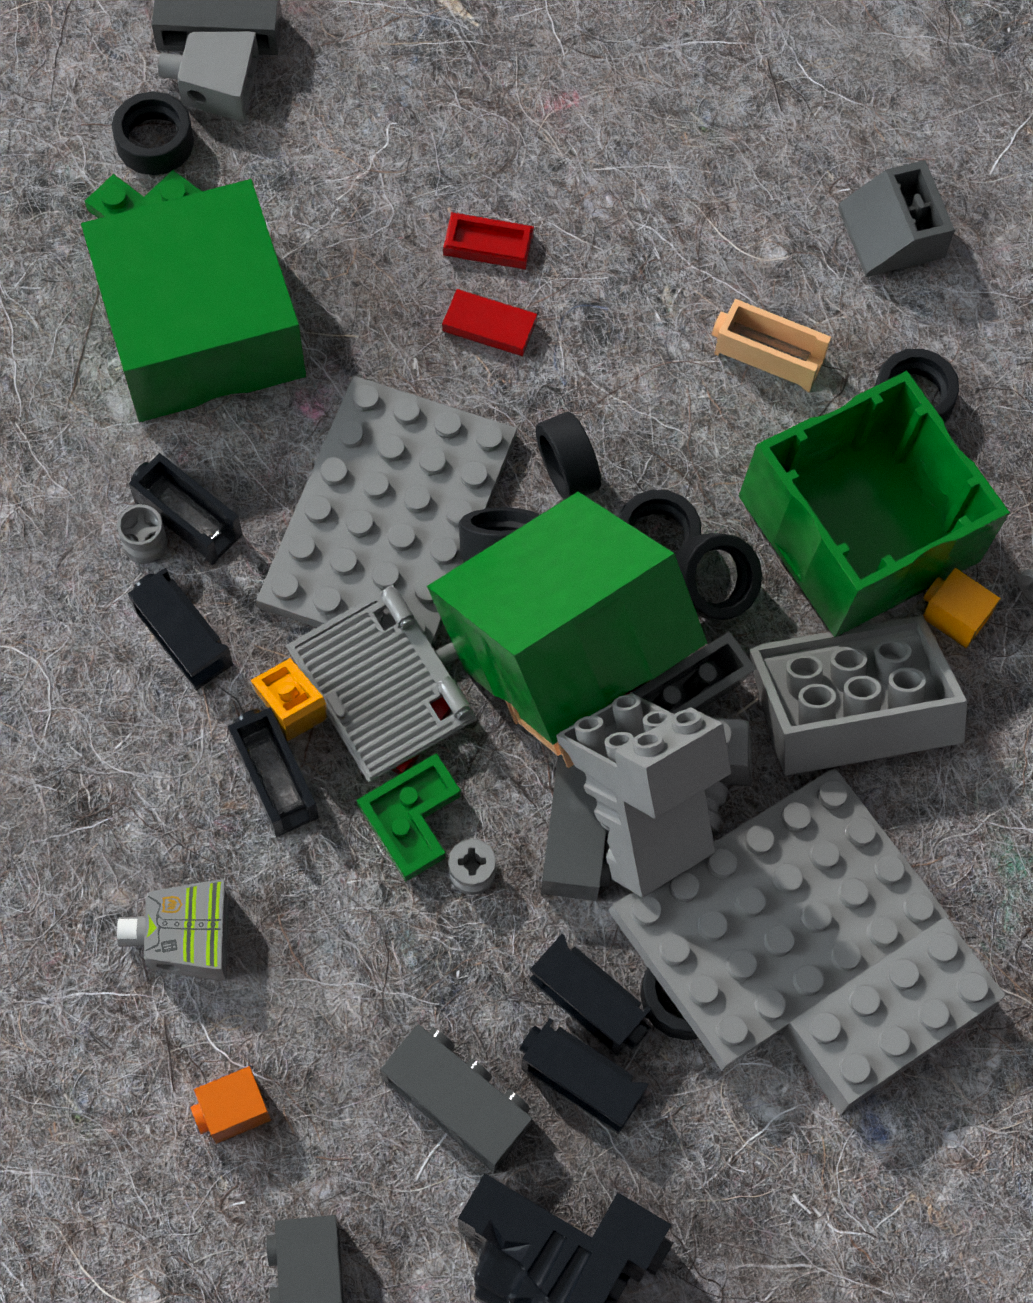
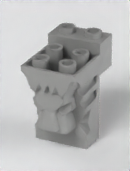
M630 693L616 698L612 704L591 716L577 720L573 726L557 734L559 745L568 753L575 767L585 772L586 783L584 784V789L587 794L596 799L595 816L601 826L609 831L607 840L609 850L606 858L612 880L643 898L715 853L705 789L731 774L723 723L691 707L673 714Z

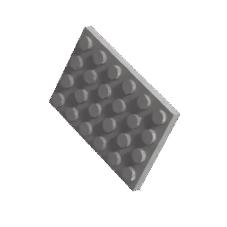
M353 375L256 599L257 607L314 627H319L393 585L408 605L415 621L433 648L443 621L427 586L466 562L461 558L459 521L466 514L489 507L517 437V428ZM388 608L375 614L384 631L396 624Z
M835 767L714 841L715 853L643 898L632 892L612 904L609 910L613 919L721 1070H724L786 1029L793 1019L945 916L947 918L950 917Z

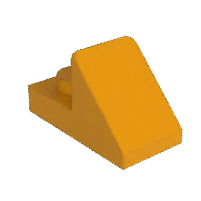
M291 658L251 679L257 695L268 708L271 707L286 741L297 737L327 718L324 697Z

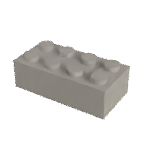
M945 916L793 1019L788 1024L783 1036L841 1115L993 1010L1006 995Z

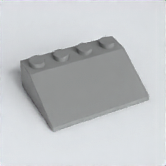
M923 615L855 627L834 638L831 632L748 646L750 661L756 668L753 673L772 746L785 776L965 743L967 700Z

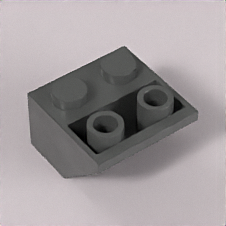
M926 160L884 170L838 205L839 212L865 277L945 258L955 231Z

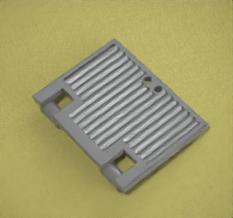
M393 585L286 645L299 669L324 697L328 717L368 783L477 720L467 699L455 680L447 672L415 621L413 613ZM388 608L396 624L384 631L375 614ZM443 697L452 710V715L440 721L430 704Z

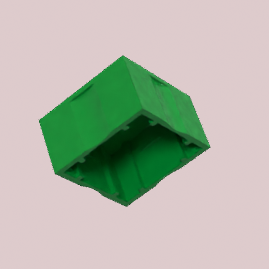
M252 179L81 223L139 423L199 407L221 396L250 393L306 377L299 323Z
M908 371L854 396L848 403L833 412L809 418L758 443L738 495L834 638L930 588L938 577L946 580L954 568L962 572L981 562L1010 513L975 463L954 443L944 425L943 419Z
M580 492L571 495L427 586L465 672L495 697L509 702L517 710L520 718L552 745L558 742L557 734L573 726L577 720L591 716L607 707L616 698L624 696L639 685L656 678L708 644L675 554Z

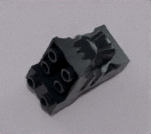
M485 1173L458 1217L459 1233L474 1241L475 1246L482 1249L474 1273L475 1298L482 1303H617L630 1277L640 1283L646 1271L654 1276L656 1275L674 1243L665 1237L672 1224L618 1192L593 1237H590Z

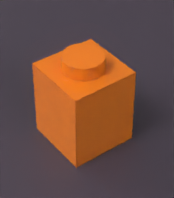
M250 1066L194 1089L199 1103L190 1108L200 1134L209 1131L216 1144L272 1121Z

